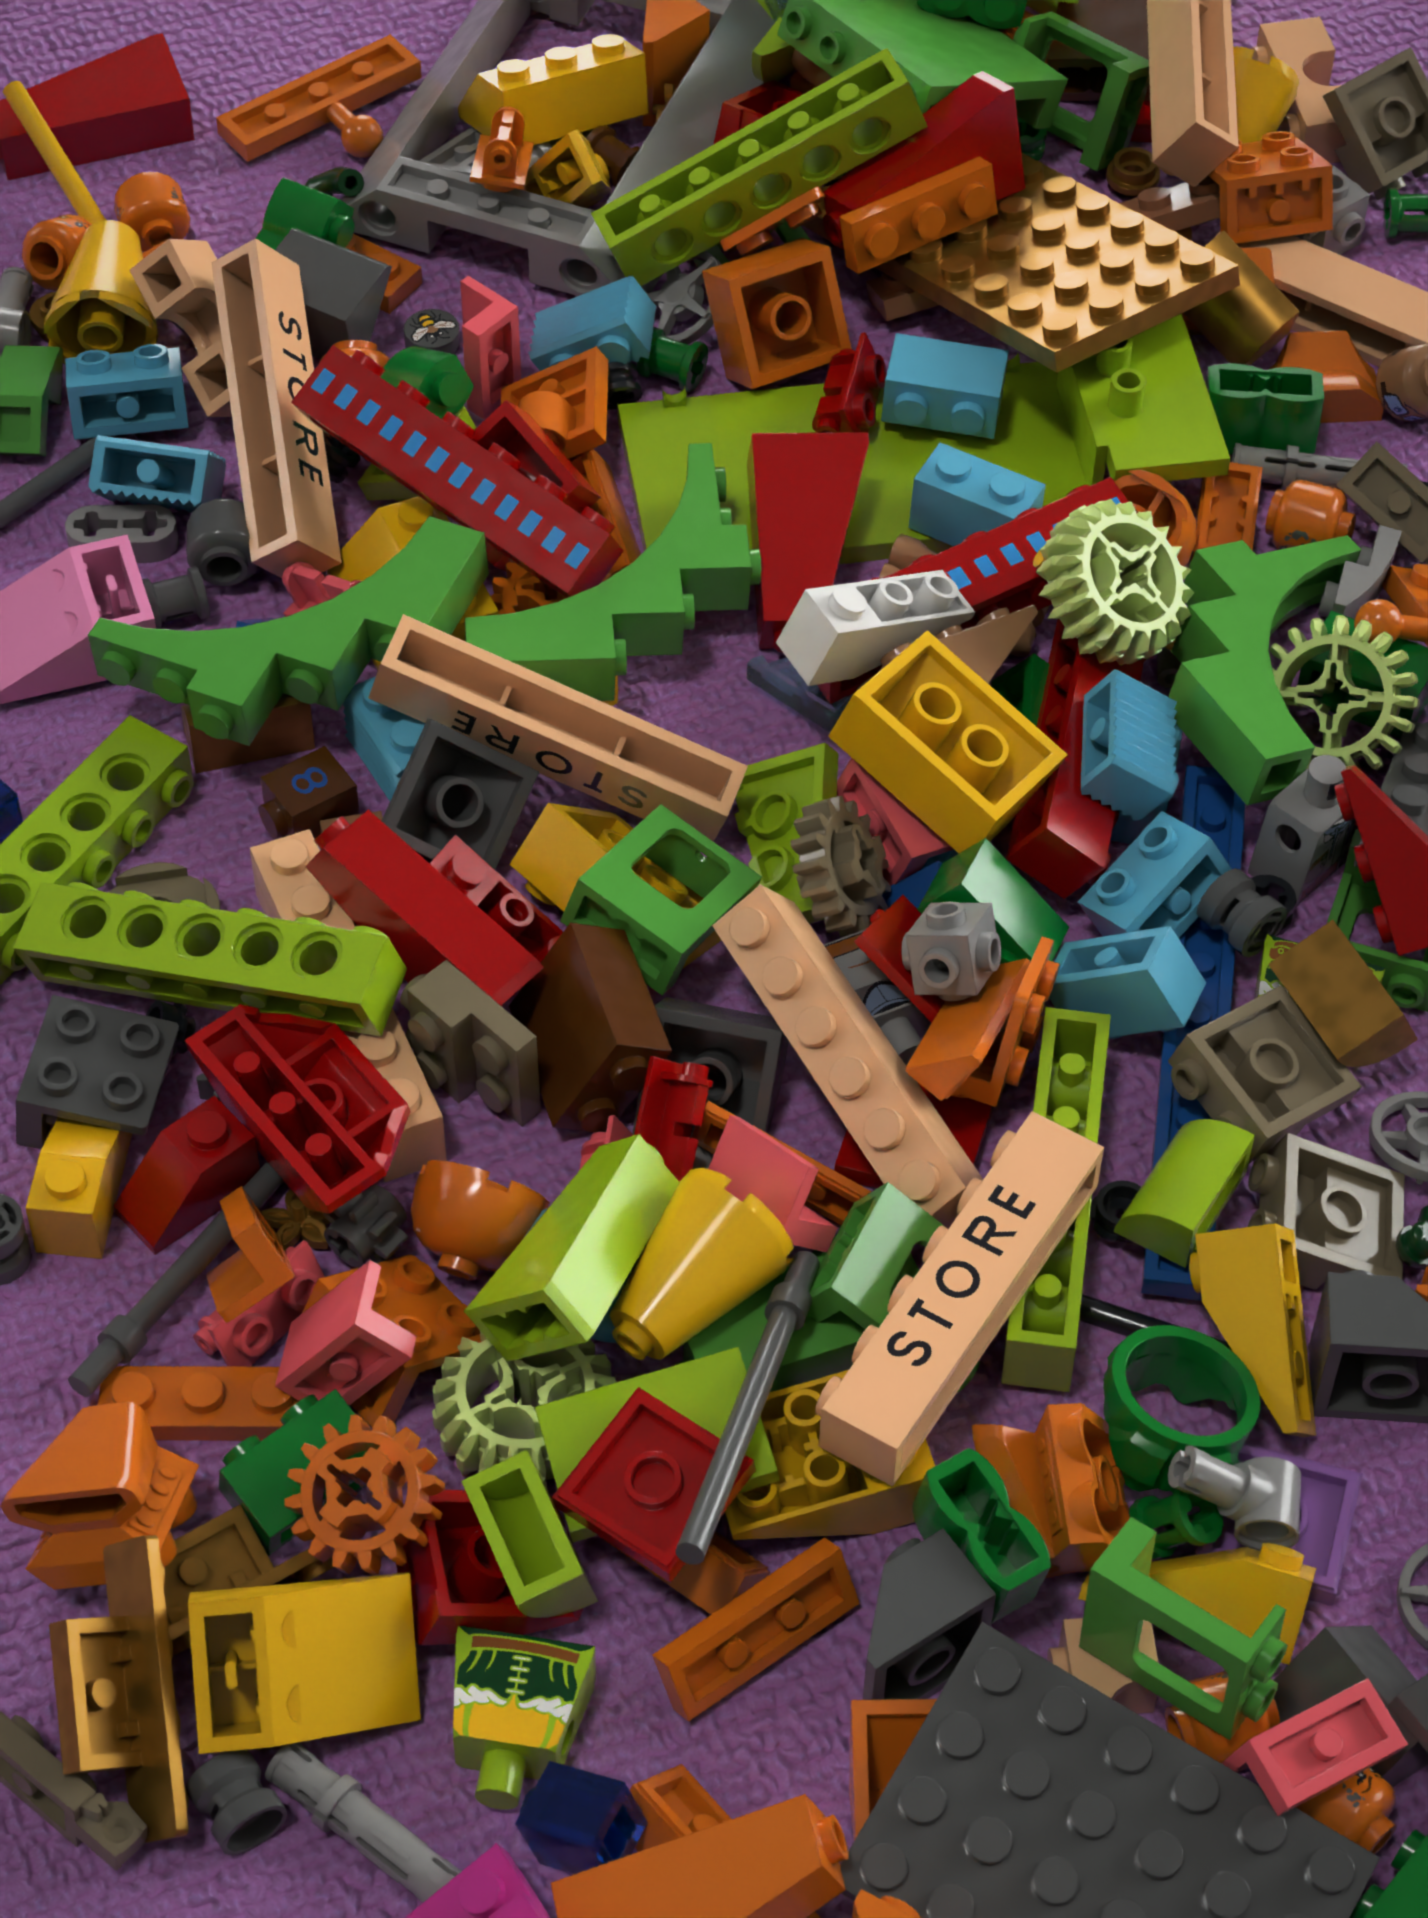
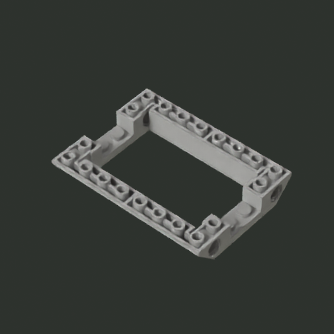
M478 0L360 173L364 179L362 191L356 196L344 195L342 198L343 202L354 208V232L426 253L431 252L447 226L528 249L530 283L576 296L625 278L591 215L595 210L515 188L509 192L491 191L484 188L481 183L469 182L470 175L419 161L444 144L460 120L458 117V105L475 77L479 73L495 68L531 14V10L548 14L550 19L557 22L579 26L595 0ZM603 0L646 11L647 0ZM696 0L710 10V36L606 204L714 145L722 103L764 84L752 72V51L774 25L775 21L757 0Z

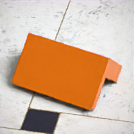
M240 1186L220 1200L232 1238L240 1250L206 1274L217 1312L225 1323L232 1321L295 1277L280 1237L243 1186Z

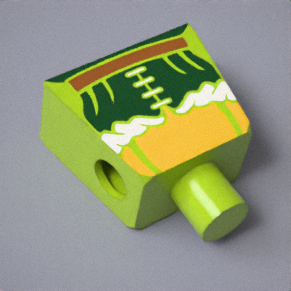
M458 1626L455 1649L453 1709L455 1764L462 1768L480 1771L475 1791V1799L479 1803L494 1809H513L519 1804L524 1778L549 1782L558 1779L594 1691L596 1682L595 1646Z

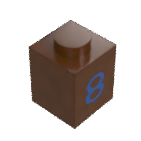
M326 746L261 777L264 804L258 807L259 815L266 830L274 839L310 829L314 839H316L321 834L320 820L360 814L357 785Z

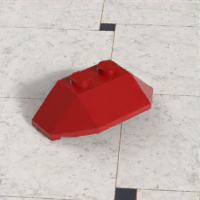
M239 1004L184 1040L188 1050L224 1106L255 1136L257 1150L308 1209L330 1214L387 1175L411 1112L408 1103L336 1023L291 1014L261 1013L259 1008Z

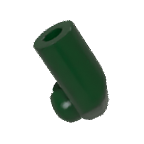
M339 166L309 178L305 186L333 197L334 194L356 196L363 189L364 179L357 170Z
M1428 1205L1421 1209L1417 1223L1413 1226L1408 1225L1399 1232L1395 1245L1397 1253L1403 1262L1408 1266L1424 1270L1428 1266Z

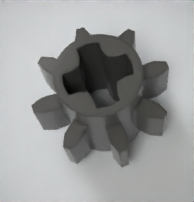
M371 1185L363 1193L358 1194L330 1214L323 1213V1216L332 1223L324 1232L327 1244L340 1259L354 1267H361L368 1259L375 1263L389 1260L408 1239V1235L399 1229L407 1220L403 1206L395 1196L378 1185Z

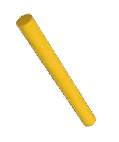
M13 81L7 84L2 91L77 215L92 224L106 220L22 82Z

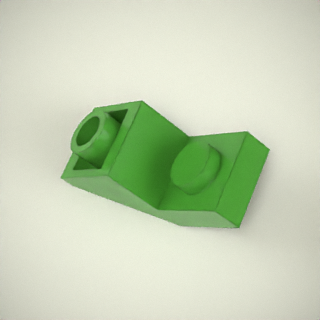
M5 345L0 357V455L46 457L48 405H61L63 348Z

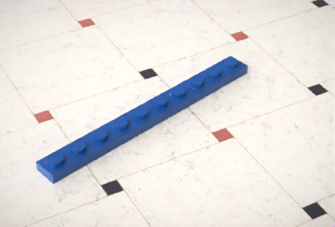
M1186 765L1180 821L1211 837L1230 867L1241 870L1246 804L1215 768ZM1199 918L1179 937V940L1203 976L1206 985L1185 1027L1163 1032L1151 1171L1184 1124L1198 1119H1212L1197 1099L1187 1100L1177 1092L1171 1078L1172 1066L1168 1062L1187 1034L1231 1012L1235 949L1230 945L1227 933L1223 930H1212ZM1216 1221L1209 1232L1216 1230ZM1144 1248L1141 1293L1202 1301L1201 1293H1196L1193 1288L1189 1263L1184 1268Z

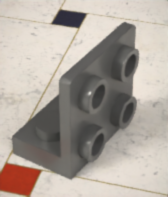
M52 995L16 1098V1144L42 1149L50 1125L54 1126L58 1117L137 1135H145L148 1132L176 1045L179 1025L176 1022Z

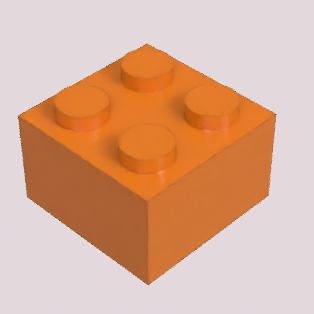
M800 238L702 271L727 379L755 389L828 364L832 356L839 353L842 349H852L830 246Z

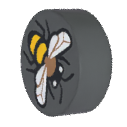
M426 309L414 313L404 324L405 348L418 346L455 354L460 346V329L457 319L452 314L439 309Z

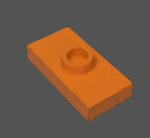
M1230 462L1228 475L1204 477L1201 479L1196 517V543L1192 551L1191 560L1198 549L1243 540L1253 551L1263 467Z

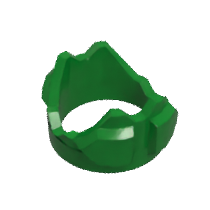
M1157 1325L1133 1332L1117 1345L1108 1356V1368L1103 1378V1414L1106 1422L1109 1424V1442L1116 1466L1121 1469L1125 1484L1129 1488L1138 1492L1158 1488L1173 1493L1176 1489L1172 1488L1168 1483L1169 1466L1175 1454L1180 1450L1185 1451V1447L1189 1445L1230 1465L1239 1463L1238 1453L1242 1450L1259 1417L1260 1395L1257 1384L1249 1369L1229 1348L1214 1338L1196 1330L1179 1326ZM1153 1384H1163L1168 1386L1176 1400L1183 1404L1205 1399L1224 1401L1229 1409L1236 1410L1237 1421L1233 1428L1220 1434L1208 1436L1186 1434L1169 1428L1150 1416L1138 1404L1131 1392L1142 1390Z

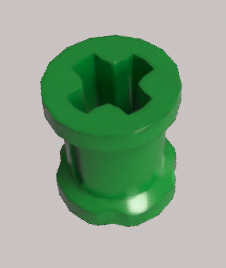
M1387 189L1383 209V226L1386 238H1395L1398 232H1428V194H1399L1397 189ZM1404 212H1424V215H1406Z
M653 327L649 357H640L639 362H636L638 374L646 378L656 374L677 381L682 390L685 387L687 392H692L698 387L704 375L708 361V346L699 341L688 345L667 338L662 329Z
M1175 1490L1173 1495L1162 1499L1153 1495L1137 1499L1129 1509V1519L1133 1517L1151 1529L1160 1526L1164 1527L1160 1530L1159 1534H1156L1152 1555L1153 1560L1171 1556L1179 1545L1188 1542L1197 1546L1215 1542L1221 1535L1224 1524L1223 1515L1219 1513L1217 1505L1180 1490ZM1198 1506L1200 1508V1512L1187 1515L1192 1507Z

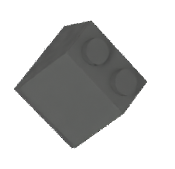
M665 997L656 1004L655 1009L672 1049L666 1060L681 1064L683 1062H690L710 1067L707 1079L713 1081V1087L708 1091L707 1101L769 1133L782 1084L789 1044L788 1039L774 1018ZM643 1088L639 1092L632 1132L633 1135L635 1132Z
M1351 1270L1344 1273L1328 1272L1308 1345L1314 1416L1428 1423V1302L1398 1276L1374 1275L1364 1270Z
M944 1529L939 1530L923 1541L919 1538H913L904 1542L889 1555L883 1565L866 1659L863 1700L928 1699L944 1688L981 1623L984 1622L991 1627L996 1593Z

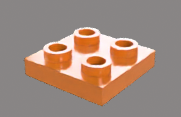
M597 346L501 388V404L508 400L527 412L567 459L584 452H589L595 447L606 443L609 360Z

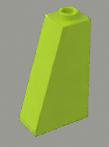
M640 1134L599 1146L464 1310L465 1314L507 1362L586 1343L596 1332L651 1237L679 1184V1181L665 1166L661 1154L653 1146L646 1143Z

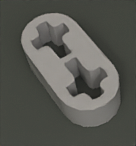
M160 505L83 506L74 510L65 522L69 547L128 534L137 563L163 561L171 557L179 545L175 516L169 509ZM155 531V535L147 536L148 532ZM90 532H96V536L89 537Z

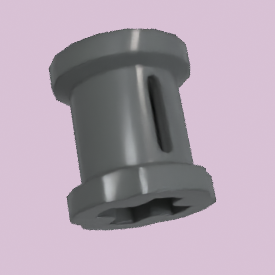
M197 566L187 568L186 575L154 583L148 578L142 579L155 618L156 629H161L164 622L197 615L200 619L210 618L208 598Z

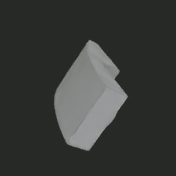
M1379 525L1372 548L1361 545V552L1357 562L1345 561L1339 582L1327 581L1317 615L1327 618L1332 610L1355 619L1357 611L1363 604L1378 599L1402 531Z

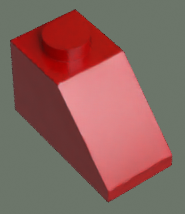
M215 1095L160 1131L114 1204L115 1213L154 1255L158 1254L222 1209L220 1200L240 1186L244 1187L257 1173L260 1166L255 1136Z

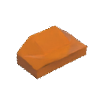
M1346 330L1290 332L1287 335L1276 363L1269 369L1298 367L1323 374L1324 403L1320 423L1382 420L1384 408L1377 394L1375 370L1362 359Z

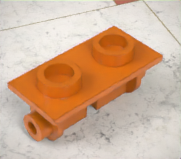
M508 106L498 109L492 118L490 136L480 134L469 182L481 183L484 188L495 192H509L514 188L525 189L534 142L523 141L525 120L518 109Z

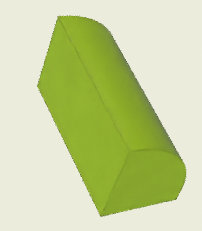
M1198 1119L1184 1124L1178 1130L1116 1224L1114 1232L1186 1268L1191 1253L1197 1251L1195 1234L1210 1231L1245 1176L1255 1135L1230 1123L1213 1119Z
M528 1450L461 1481L516 1606L522 1614L535 1618L553 1617L574 1612L598 1602L546 1485Z

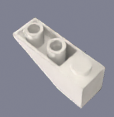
M943 570L805 589L776 644L808 686L855 679L882 665L880 662L882 657L894 648L905 643H913L927 630L935 636L951 626L960 625L972 619L975 611L959 592L955 582Z

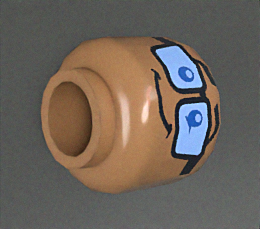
M1428 343L1395 350L1383 359L1378 368L1376 378L1378 398L1382 402L1383 408L1393 418L1402 421L1428 418Z

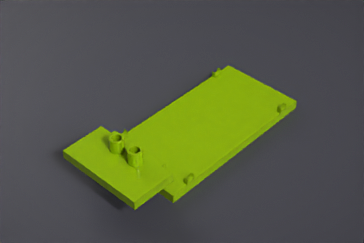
M1182 313L1057 373L1039 362L1020 363L1019 353H1017L1013 359L1007 361L1004 391L994 439L882 422L884 388H880L875 406V424L873 427H869L868 451L839 564L889 559L893 544L900 534L919 539L928 549L937 554L953 547L908 528L914 478L940 442L1046 484L1042 507L1064 498L1069 492L1079 486H1091L1104 480L1106 464L1110 477L1114 480L1125 475H1132L1128 471L1139 469L1160 475L1167 481L1228 475L1230 456ZM824 383L686 397L685 387L680 393L674 395L665 393L662 388V400L617 404L618 425L643 550L645 551L661 535L678 508L686 483L688 444L712 443L715 467H725L726 501L720 502V508H730L732 525L747 526L749 549H752L747 473L752 433H815L812 421L816 414L820 397L826 396L823 391Z

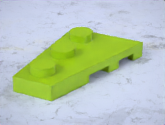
M826 743L747 765L748 768L735 798L739 812L734 814L739 832L747 838L752 856L748 863L749 868L762 876L758 886L761 884L795 902L809 924L823 921L824 917L815 920L812 917L813 901L811 897H801V890L796 878L798 875L793 871V866L800 863L799 855L792 849L791 840L800 838L794 826V821L803 817L802 808L804 806L837 797L839 753Z

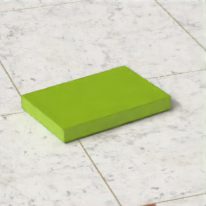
M739 1347L535 1406L557 1489H559L638 1387L713 1435L721 1438L747 1373ZM760 1416L745 1454L754 1460L756 1471L739 1493L780 1481L778 1469ZM565 1514L572 1542L597 1536V1534Z

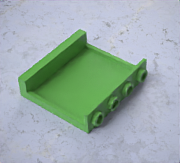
M788 0L777 36L832 77L888 48L908 79L922 114L929 110L930 105L937 104L971 76L984 71L1014 88L1018 117L1035 129L1050 128L1068 81L1062 74L997 28L985 26L975 21L969 15L960 18H947L929 13L917 5V0Z

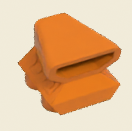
M122 1402L87 1406L77 1413L8 1490L1 1503V1509L13 1523L43 1531L40 1535L41 1539L26 1567V1570L53 1590L106 1585L103 1550L107 1545L139 1536L156 1535L159 1539L160 1557L164 1568L172 1562L177 1553V1546L171 1534V1529L186 1522L197 1510L198 1502L191 1485L199 1464L159 1447L147 1417L138 1404Z
M1082 1403L1047 1405L1035 1433L997 1424L972 1425L975 1450L989 1461L1000 1475L1008 1493L1009 1507L1021 1513L1035 1526L1047 1546L1051 1568L1045 1579L1073 1572H1090L1091 1567L1129 1520V1507L1125 1500L1123 1488L1125 1481L1121 1469L1116 1466L1111 1451L1109 1424L1106 1420Z

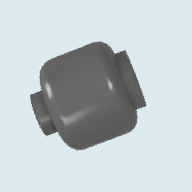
M230 498L214 499L202 503L192 511L187 522V562L190 568L198 567L202 579L206 582L218 586H232L248 580L259 569V566L251 563L250 535L246 524L243 502Z

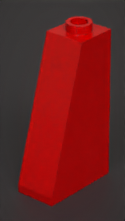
M163 33L151 35L26 89L73 166L195 140L190 98ZM7 99L0 100V161L7 180L50 172L49 167Z
M984 71L974 74L923 114L928 127L854 167L823 191L826 214L823 217V227L830 242L844 250L839 216L979 156L992 163L996 201L1026 189L1014 88Z
M869 432L752 433L747 459L752 549H759L761 556L760 585H755L759 649H775L783 653L776 644V641L805 589L834 585L869 446Z
M369 809L352 824L344 816H341L314 840L321 850L305 867L357 926L375 928L389 937L392 945L407 967L404 976L407 983L418 975L428 974L447 960L502 1006L544 968L536 957Z

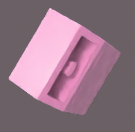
M128 534L69 547L0 591V705L107 680L97 675L88 638L89 632L99 618L156 629L155 618Z

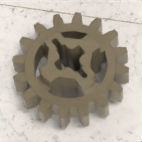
M837 796L804 806L802 808L803 817L794 821V826L800 838L791 840L792 849L799 855L800 863L793 866V871L798 875L796 878L801 890V897H811L813 901L812 917L815 920L824 917L825 929L828 933L838 931L840 937H846L867 929L872 924L869 918L878 909L886 911L888 909L882 894L891 892L890 884L883 878L882 870L887 869L889 864L888 860L884 859L886 853L880 835L871 836L869 832L871 818L868 814L858 817V807L854 800L845 803L843 796Z

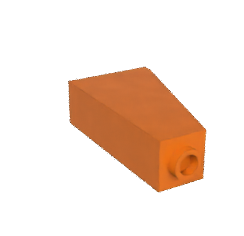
M803 1794L551 1882L557 1918H806L846 1890L839 1862L848 1860L849 1853L844 1833L837 1818L833 1814L826 1817L810 1798Z

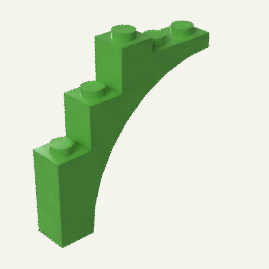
M712 443L688 444L686 483L679 506L661 535L633 563L599 585L556 603L509 614L465 618V641L599 701H614L615 676L626 675L627 656L682 655L684 630H694L695 611L748 610L750 585H760L761 583L760 550L749 549L747 526L732 525L730 508H720V502L726 501L725 467H715Z
M429 516L405 548L372 576L335 598L298 613L244 627L184 631L143 628L99 618L88 634L97 675L106 678L116 685H129L157 694L171 703L190 705L195 729L202 730L205 734L216 739L226 738L250 746L283 693L291 695L298 701L306 704L316 703L339 711L370 659L382 661L403 614L452 635L489 574L485 534Z
M1348 535L1257 555L1243 540L1198 549L1195 551L1189 568L1192 570L1186 576L1184 584L1194 592L1188 602L1185 603L1191 616L1181 625L1182 633L1176 637L1171 651L1181 662V665L1175 675L1168 697L1177 701L1174 708L1177 713L1174 719L1177 720L1176 724L1247 806L1274 799L1275 796L1306 770L1315 749L1313 743L1291 716L1275 683L1269 655L1270 636L1284 621L1305 608L1321 602L1327 581L1339 582L1345 561L1357 562L1361 549Z

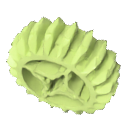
M1112 499L1098 501L1089 506L1083 505L1069 513V517L1058 522L1054 529L1050 531L1051 538L1040 549L1046 560L1036 570L1048 582L1039 596L1050 599L1054 607L1047 619H1060L1065 626L1062 639H1073L1076 637L1078 639L1079 654H1092L1095 652L1100 664L1115 660L1119 665L1132 664L1142 658L1148 659L1160 653L1163 647L1173 642L1176 636L1182 633L1180 625L1184 624V621L1191 616L1185 603L1188 602L1194 592L1183 583V580L1192 569L1180 565L1177 558L1183 546H1171L1166 539L1169 526L1155 528L1153 526L1152 512L1136 513L1131 501L1115 504Z
M1343 615L1335 617L1332 634L1327 633L1326 625L1322 619L1313 618L1310 621L1313 638L1308 641L1298 628H1291L1288 630V635L1295 648L1289 653L1284 647L1274 643L1269 650L1273 656L1282 661L1277 670L1274 668L1272 670L1275 683L1288 710V705L1312 708L1319 717V732L1323 733L1322 748L1315 746L1306 769L1309 768V764L1314 758L1321 755H1331L1339 758L1346 767L1356 765L1360 770L1358 759L1364 757L1369 766L1379 770L1384 764L1375 749L1382 744L1388 751L1398 754L1402 750V746L1398 741L1389 736L1391 731L1396 727L1403 732L1412 733L1415 727L1409 720L1398 717L1400 708L1413 710L1418 709L1420 706L1418 698L1401 696L1402 688L1411 687L1418 683L1417 675L1413 672L1397 675L1395 672L1396 669L1403 666L1409 660L1408 654L1404 650H1399L1385 657L1384 653L1391 646L1393 637L1387 632H1383L1369 644L1372 624L1366 620H1361L1357 624L1352 636H1350L1348 618ZM1349 650L1364 654L1375 665L1382 679L1384 692L1370 691L1369 689H1361L1355 686L1351 676L1352 666L1348 664ZM1330 651L1329 660H1325L1323 673L1316 682L1310 685L1291 687L1295 675L1307 661L1318 654ZM1339 680L1343 682L1340 690L1349 693L1357 699L1365 700H1349L1348 703L1338 704L1336 714H1333L1332 717L1328 715L1331 707L1307 697H1322L1323 694L1333 693L1335 683H1338ZM1382 710L1378 721L1366 736L1351 745L1342 747V737L1346 736L1348 723L1353 716L1360 712Z
M481 1331L480 1343L462 1337L457 1347L460 1357H445L444 1363L441 1366L442 1379H437L436 1384L433 1386V1401L435 1404V1409L432 1410L433 1425L438 1433H440L442 1450L446 1456H456V1466L461 1471L462 1476L477 1470L479 1473L518 1453L528 1450L547 1487V1480L553 1479L554 1475L534 1408L535 1406L617 1383L615 1377L611 1376V1363L607 1359V1355H595V1344L590 1338L586 1343L507 1362ZM498 1380L499 1387L484 1396V1403L472 1408L479 1394L487 1386ZM514 1395L518 1400L517 1404L515 1403Z

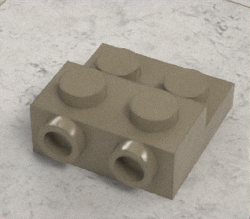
M1411 47L1323 95L1346 142L1345 145L1336 149L1335 152L1348 177L1359 184L1367 193L1373 192L1376 199L1380 200L1385 197L1387 189L1399 190L1406 186L1402 177L1406 173L1412 171L1415 178L1428 173V80Z
M447 960L428 974L418 975L407 984L400 997V1003L410 1013L408 1029L405 1035L411 1048L414 1049V1055L430 1088H442L458 1103L477 1090L481 1099L489 1108L497 1113L506 1112L522 1127L541 1112L536 1035Z
M1282 985L1187 1034L1168 1060L1172 1066L1171 1078L1173 1085L1183 1098L1187 1100L1197 1099L1213 1120L1230 1123L1255 1135L1249 1163L1256 1160L1260 1154H1267L1287 1133L1297 1136L1306 1124L1350 1101L1362 1087L1349 1069L1337 1060Z
M1287 1133L1267 1154H1260L1253 1163L1249 1174L1248 1186L1251 1191L1259 1193L1260 1198L1259 1209L1251 1217L1248 1227L1275 1223L1294 1230L1300 1285L1316 1290L1325 1282L1328 1272L1344 1273L1351 1270H1364L1374 1275L1398 1276L1402 1280L1403 1261L1398 1255L1395 1245L1397 1235L1404 1228L1405 1175Z

